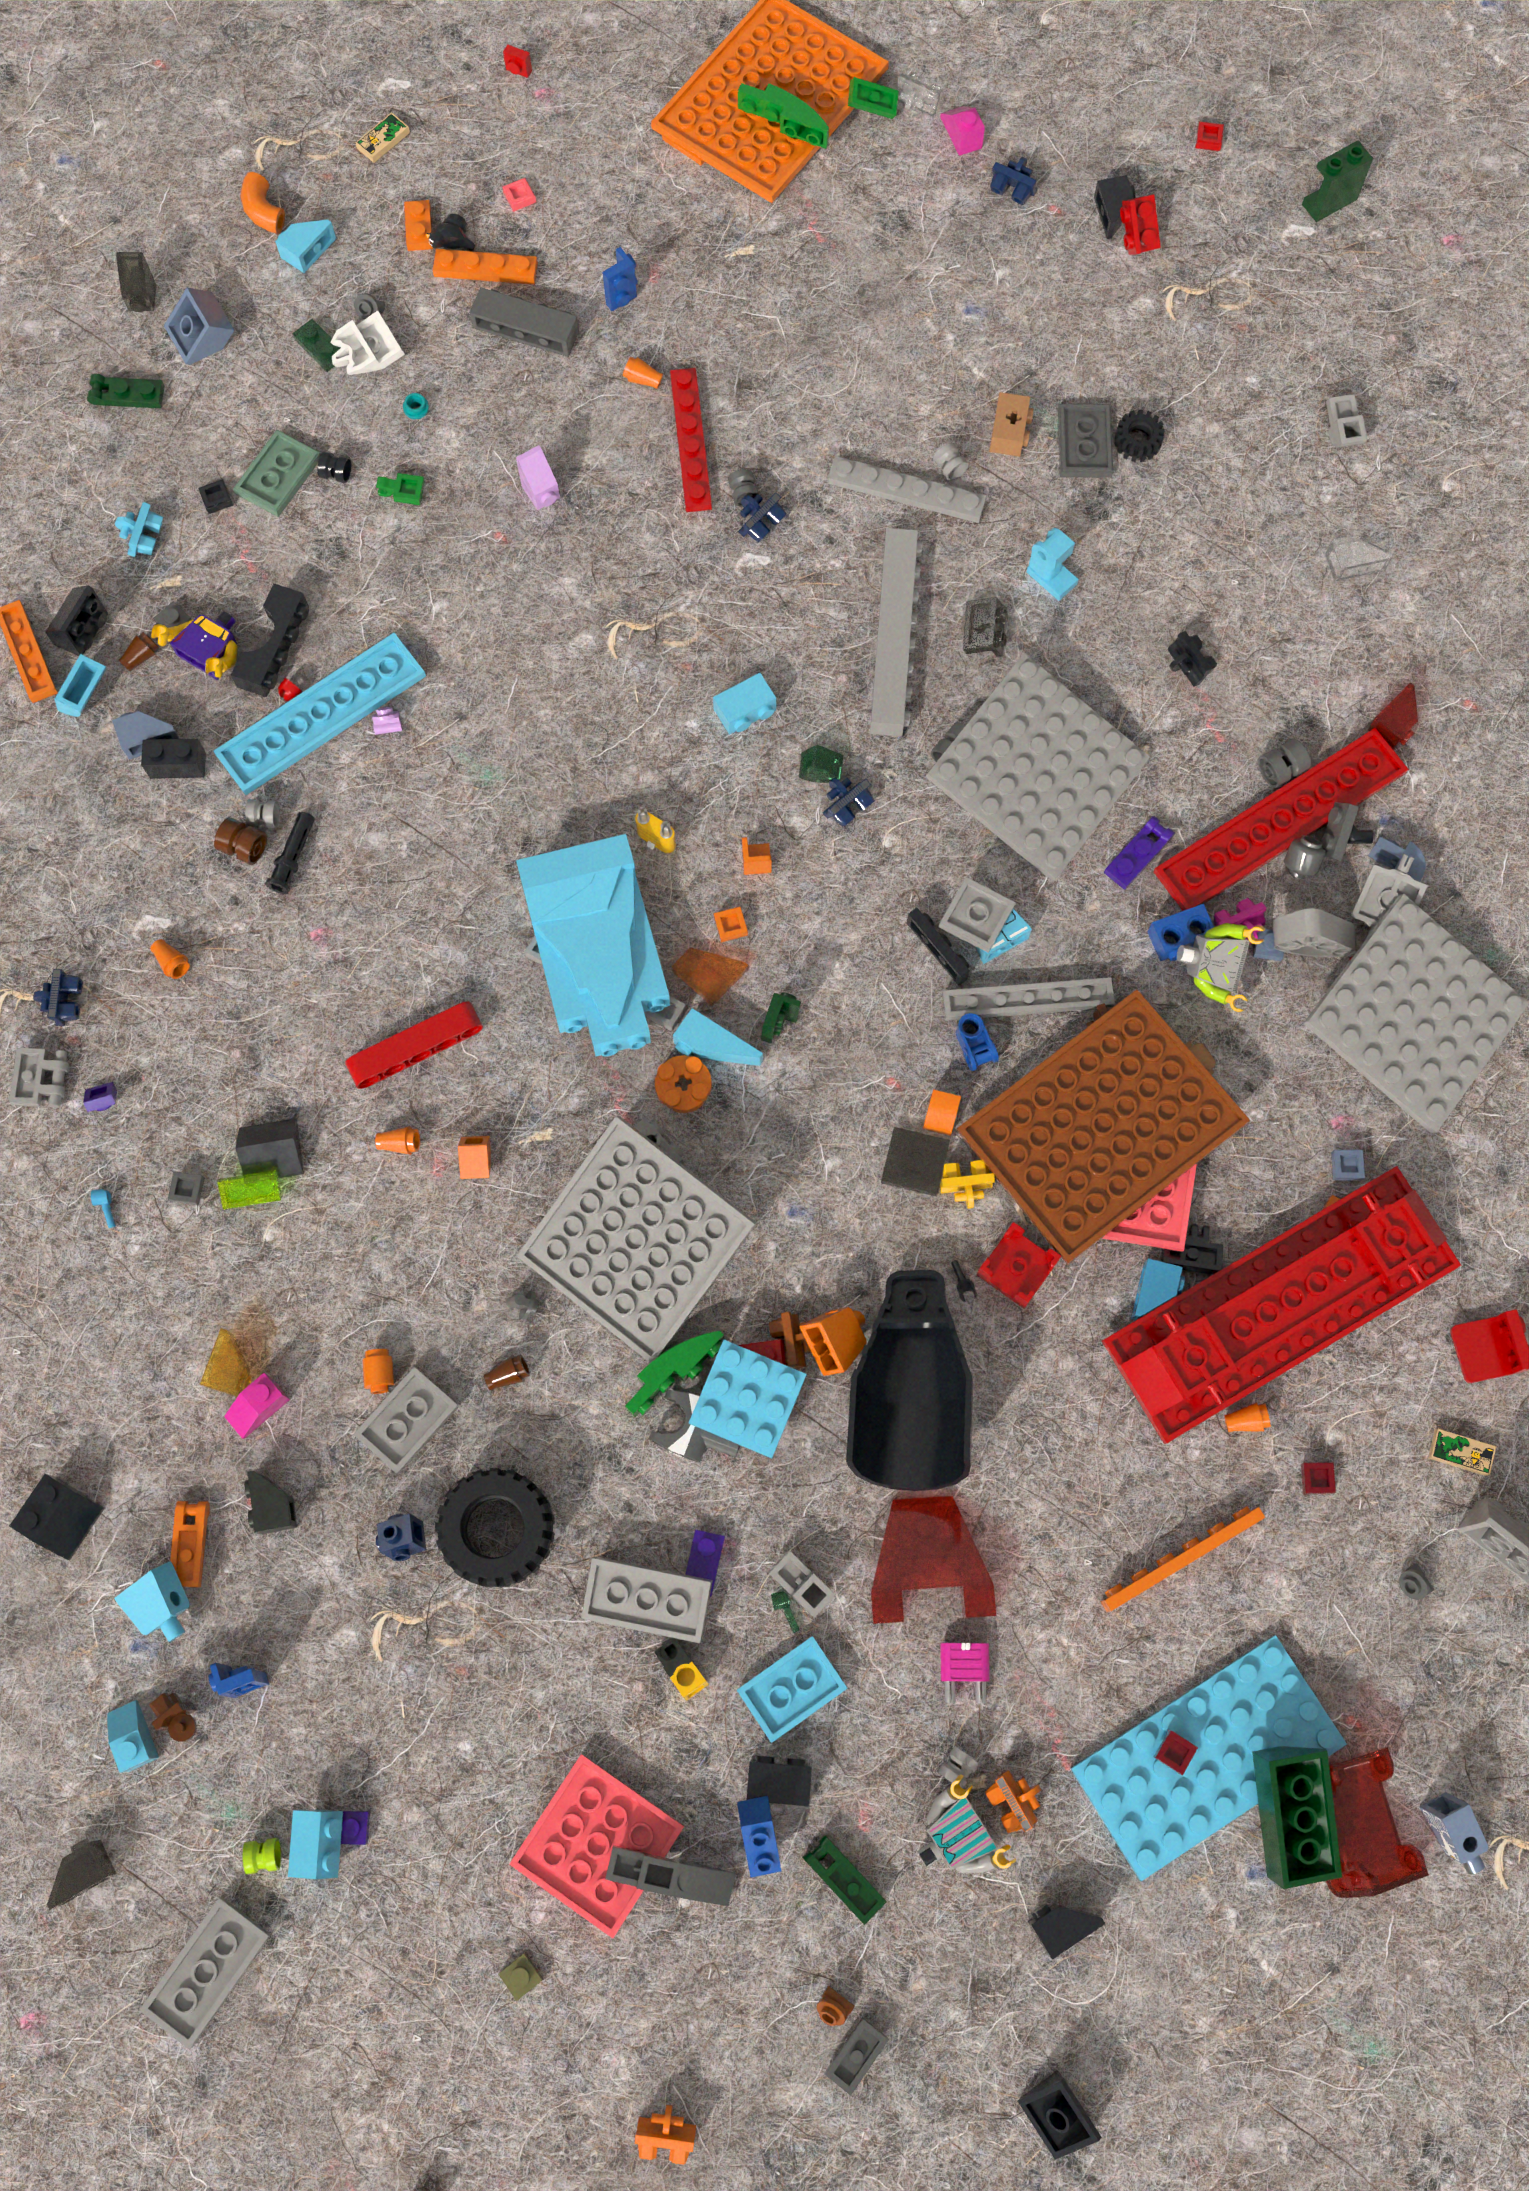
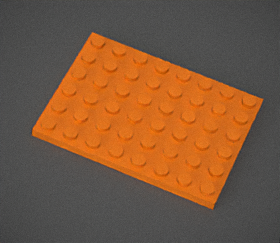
M759 0L651 121V128L700 157L704 162L770 203H773L820 147L780 133V123L772 122L766 118L738 109V89L741 83L763 91L766 90L768 84H772L795 95L814 109L829 127L830 137L854 109L848 106L850 80L856 77L876 83L888 70L889 61L788 0Z

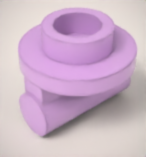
M392 707L376 709L377 714L372 715L375 735L402 731L399 711H393Z

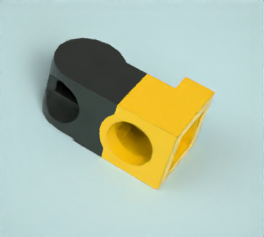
M676 1638L670 1639L654 1651L664 1666V1670L686 1701L709 1685Z

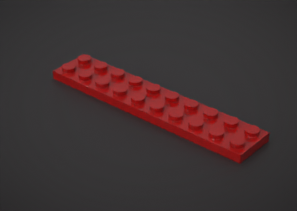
M1374 728L1154 869L1153 873L1182 911L1205 904L1287 851L1294 839L1301 838L1303 835L1310 836L1326 826L1329 822V813L1335 802L1357 806L1405 775L1409 769L1378 730Z

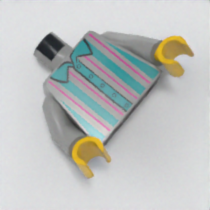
M958 1775L951 1786L935 1797L926 1817L928 1826L925 1828L932 1842L918 1850V1854L927 1868L942 1858L951 1870L956 1869L960 1873H984L999 1867L1003 1869L1008 1868L1016 1862V1858L1009 1861L1003 1854L1011 1846L1004 1845L998 1849L966 1798L973 1786L971 1785L968 1789L961 1788L959 1782L964 1776Z

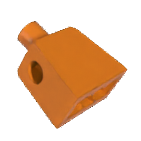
M850 1307L834 1309L799 1326L823 1376L845 1372L863 1350L864 1345H866L867 1340L861 1329L865 1324V1317L861 1312L857 1310L852 1311Z

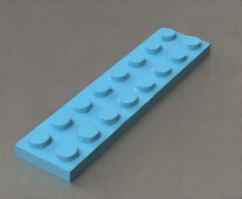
M392 633L213 752L246 796L426 677L425 671L397 635Z

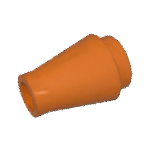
M630 357L625 366L623 377L627 378L628 382L658 389L663 374L639 357L636 359Z
M163 939L156 940L151 945L150 950L155 955L166 976L178 979L187 973L190 967L187 956L167 944Z
M411 1126L377 1133L375 1145L377 1150H388L411 1155L413 1152L419 1151L420 1134L418 1129H412Z
M1256 1402L1233 1413L1224 1415L1228 1433L1234 1431L1264 1432V1428L1271 1427L1266 1404L1258 1405Z

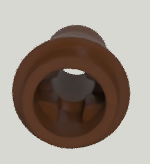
M142 632L139 636L135 635L122 657L118 660L131 672L135 667L156 655L155 651L159 647L148 635Z
M521 1354L517 1356L511 1355L490 1372L484 1374V1380L487 1387L493 1390L525 1382V1378L530 1376V1371Z

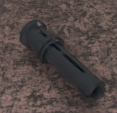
M298 812L281 856L274 860L275 868L271 877L267 878L265 885L277 893L288 894L290 891L289 883L293 874L297 873L299 869L297 861L315 821L311 814Z

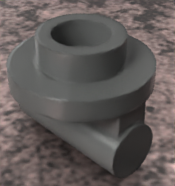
M362 293L356 297L354 308L357 315L365 320L376 311L383 313L385 302L376 300L371 294Z
M529 1291L526 1296L517 1294L509 1297L506 1305L511 1309H520L519 1317L526 1320L529 1315L533 1316L535 1314L539 1301L535 1299L536 1293Z
M1417 1563L1408 1567L1399 1578L1401 1590L1411 1599H1423L1435 1590Z

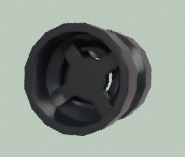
M323 451L318 461V477L323 479L335 478L337 482L347 483L351 474V458L343 455L336 457L331 452Z

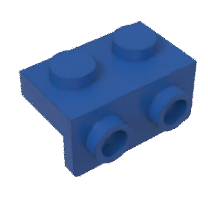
M621 247L615 249L617 264L602 272L606 305L611 311L624 307L629 301L637 297L636 263L629 253L626 254Z

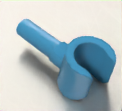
M103 1189L92 1190V1205H102V1211L104 1212L108 1228L116 1227L110 1207L112 1201L111 1193Z

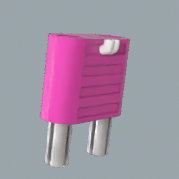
M940 1643L941 1681H945V1703H950L949 1681L951 1682V1704L956 1702L955 1681L975 1682L976 1703L985 1704L986 1682H990L989 1643Z

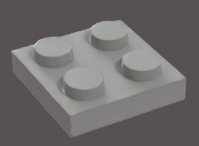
M965 877L939 923V928L989 953L1013 911L1016 902Z

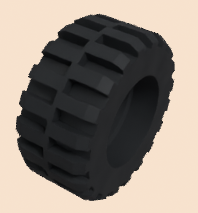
M490 1468L488 1471L478 1470L472 1472V1476L461 1478L457 1481L458 1485L453 1490L449 1489L445 1495L447 1498L445 1503L439 1506L437 1511L439 1521L435 1522V1532L438 1533V1540L436 1541L438 1549L442 1551L443 1560L454 1570V1573L471 1583L489 1588L509 1587L516 1582L520 1583L526 1580L528 1575L535 1573L540 1568L541 1562L544 1558L547 1559L550 1553L549 1547L551 1542L554 1541L555 1536L553 1532L555 1521L550 1509L551 1505L542 1491L531 1480L515 1471ZM493 1499L505 1500L515 1505L520 1511L524 1522L523 1536L517 1547L510 1553L500 1557H488L480 1554L471 1545L467 1533L468 1522L474 1510L482 1503Z

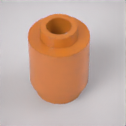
M372 1349L365 1351V1358L362 1359L364 1388L370 1389L371 1394L389 1392L388 1388L394 1386L392 1356H389V1350Z

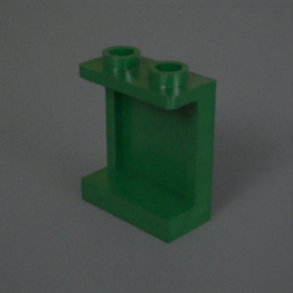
M1360 141L1353 142L1317 163L1316 168L1324 177L1321 188L1304 197L1302 206L1315 222L1324 219L1358 199L1373 161V157Z

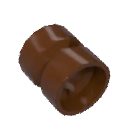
M228 817L221 823L216 832L214 847L216 850L229 856L236 854V859L249 865H254L261 858L265 850L267 834L252 826L247 827L245 823L237 819Z

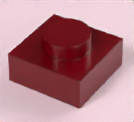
M1334 1463L1301 1464L1303 1494L1336 1493Z
M1168 1730L1154 1758L1178 1774L1183 1775L1198 1747L1172 1730Z

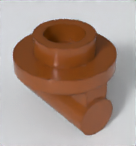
M828 1985L817 2004V2011L821 2020L827 2025L840 2026L845 2023L855 2005Z

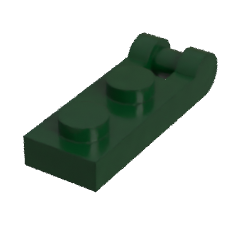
M92 374L90 376L91 390L88 391L87 401L93 405L160 409L162 407L165 388L162 380L104 377L100 374ZM102 390H108V393H102Z
M824 1834L818 1840L820 1844L812 1852L808 1850L802 1858L865 1925L887 1901ZM829 1853L835 1861L826 1869L820 1861Z

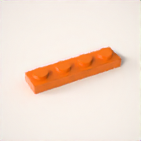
M436 249L433 274L434 277L535 285L538 262L536 256Z
M17 600L0 607V626L29 699L32 703L58 694L22 602Z

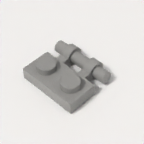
M17 1048L9 1103L15 1106L41 1107L42 1096H50L48 1106L60 1108L61 1098L65 1097L66 1088L63 1087L65 1073H68L69 1063L67 1062L68 1052L57 1050L55 1060H48L49 1052L46 1049ZM46 1071L53 1072L51 1085H44Z

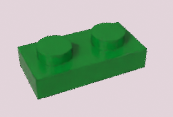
M854 77L850 80L848 106L893 119L897 114L899 91Z

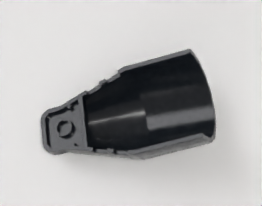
M933 1270L896 1271L887 1278L885 1298L873 1324L872 1334L867 1345H864L861 1352V1360L851 1376L846 1462L855 1476L874 1485L894 1490H937L958 1484L969 1476L972 1449L973 1378L946 1302L944 1277L939 1272Z

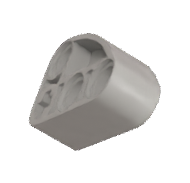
M1303 909L1273 920L1274 948L1276 950L1312 957H1347L1357 952L1355 924L1321 909Z

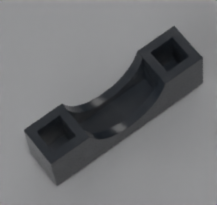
M274 583L263 605L269 620L274 623L273 634L270 640L261 648L254 651L241 652L231 673L237 688L267 697L270 689L275 687L279 669L286 664L288 650L291 644L296 642L299 634L298 628L302 620H305L309 613V605L302 592Z

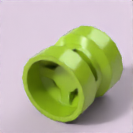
M278 1838L266 1839L264 1843H258L256 1840L244 1842L242 1857L246 1874L258 1873L260 1869H266L268 1872L280 1869L281 1847Z

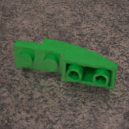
M741 83L738 89V109L766 118L769 121L780 123V133L788 137L797 138L811 145L827 149L829 127L808 104L795 95L772 84H768L766 90L763 91Z
M721 1331L702 1334L674 1346L657 1357L637 1375L638 1380L644 1386L625 1405L627 1411L635 1418L639 1413L645 1415L655 1404L652 1399L660 1391L664 1394L675 1383L673 1379L675 1375L683 1382L689 1377L692 1380L695 1379L704 1369L702 1363L709 1356L714 1358L718 1354L721 1344L725 1339L724 1334Z

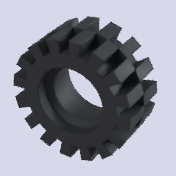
M1139 409L1137 414L1133 410L1129 412V416L1125 414L1122 417V420L1118 423L1114 444L1115 447H1118L1117 452L1119 454L1124 452L1123 458L1127 460L1131 456L1132 462H1136L1137 458H1140V462H1145L1146 456L1148 460H1151L1154 454L1157 455L1165 433V429H1162L1164 424L1162 421L1158 422L1159 417L1157 415L1152 418V412L1147 411L1145 415L1143 410ZM1142 431L1149 436V439L1143 442L1136 441L1130 436V432Z

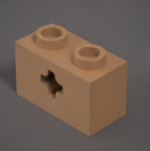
M999 392L989 452L1020 457L1022 446L1027 447L1030 431L1025 430L1026 424H1031L1034 408H1029V396Z

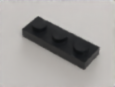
M917 907L908 913L906 924L958 986L965 982L970 972L966 959L960 954L957 956L951 948L950 940L943 933L939 934L933 927L934 922L927 913L924 912L922 914Z

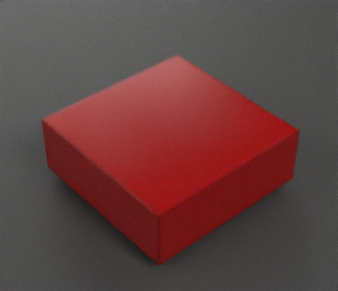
M1199 121L1195 148L1220 151L1224 124Z

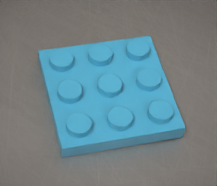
M723 1340L689 1420V1424L772 1459L807 1374Z

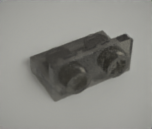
M997 597L966 601L963 650L966 654L992 651L996 657L1003 656V647L1006 646L1007 642L1004 628L1005 622L1008 621V611L1006 606H1003Z

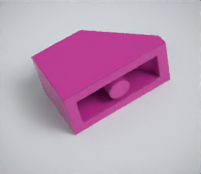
M962 106L940 113V118L959 156L982 149L985 126L976 108Z
M263 1373L240 1392L224 1417L241 1438L245 1439L290 1399L272 1377Z

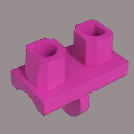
M1246 898L1236 905L1237 914L1233 916L1224 909L1215 913L1214 925L1216 927L1223 923L1244 925L1248 929L1256 925L1264 926L1266 924L1264 918L1266 906L1263 902L1255 904L1249 898ZM1259 930L1253 931V936L1258 939L1257 933L1260 932Z

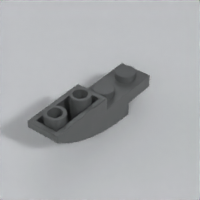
M613 1845L605 1880L635 1886L637 1889L668 1896L729 1906L736 1873Z

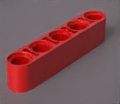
M470 1001L462 1002L352 1055L345 1061V1065L356 1087L364 1089L476 1035L483 1029V1025Z

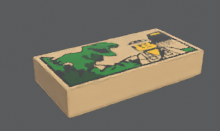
M391 112L355 142L356 147L375 163L410 133V130L403 121Z
M1437 1428L1434 1430L1428 1458L1489 1476L1496 1446Z

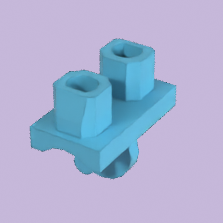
M142 503L136 522L133 520L135 514L132 512H127L126 517L116 518L115 526L121 530L119 536L127 539L128 534H132L127 555L135 557L137 552L152 555L156 539L144 535L143 532L144 529L159 534L163 517L151 512V505L148 503Z

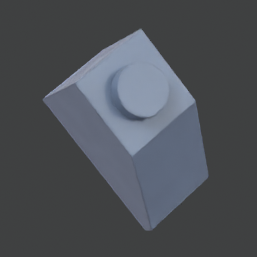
M139 711L125 713L119 718L112 720L120 746L129 760L142 756L143 740L180 739L173 725Z

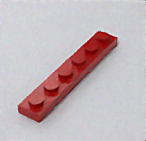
M696 368L670 370L686 512L712 510Z

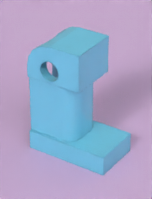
M1052 528L1048 531L1045 542L1038 541L1033 545L1027 573L1060 601L1078 584L1079 579L1062 565L1073 553L1075 542L1061 530Z

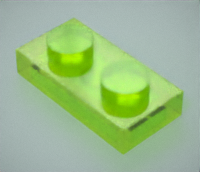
M277 1170L222 1178L217 1181L223 1210L280 1201L282 1199Z

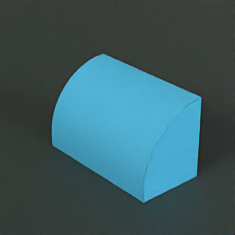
M80 654L54 699L57 710L70 716L79 717L105 673L106 666Z

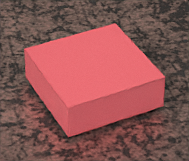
M526 178L502 187L503 193L513 212L536 203V197Z

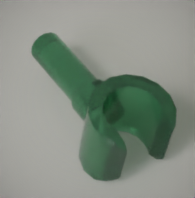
M783 1591L772 1593L771 1598L774 1611L784 1609L785 1617L792 1632L799 1631L800 1629L790 1608L788 1595Z

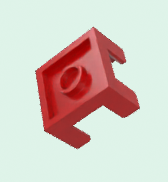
M1013 1222L991 1255L987 1257L979 1268L977 1276L1025 1309L1053 1270L1061 1255L1051 1248L1047 1252L1023 1236L1025 1230Z

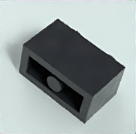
M152 739L142 741L141 766L150 779L205 778L206 752L198 739Z
M756 1755V1761H749L746 1800L768 1796L769 1803L809 1806L812 1767L805 1766L806 1759L787 1758V1764L774 1763L775 1757Z

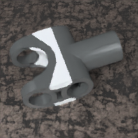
M675 1390L666 1391L664 1398L676 1403V1406L683 1410L685 1413V1423L681 1429L674 1433L661 1434L651 1431L648 1438L650 1441L675 1455L695 1462L701 1461L706 1447L734 1458L736 1457L740 1445L689 1424L700 1396Z

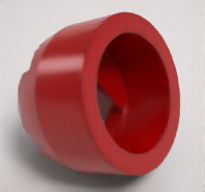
M286 677L278 687L279 696L288 702L303 692Z

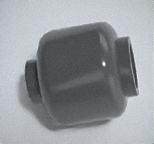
M1306 835L1294 839L1284 858L1285 866L1290 869L1289 874L1299 879H1305V876L1316 875L1326 855L1322 842Z

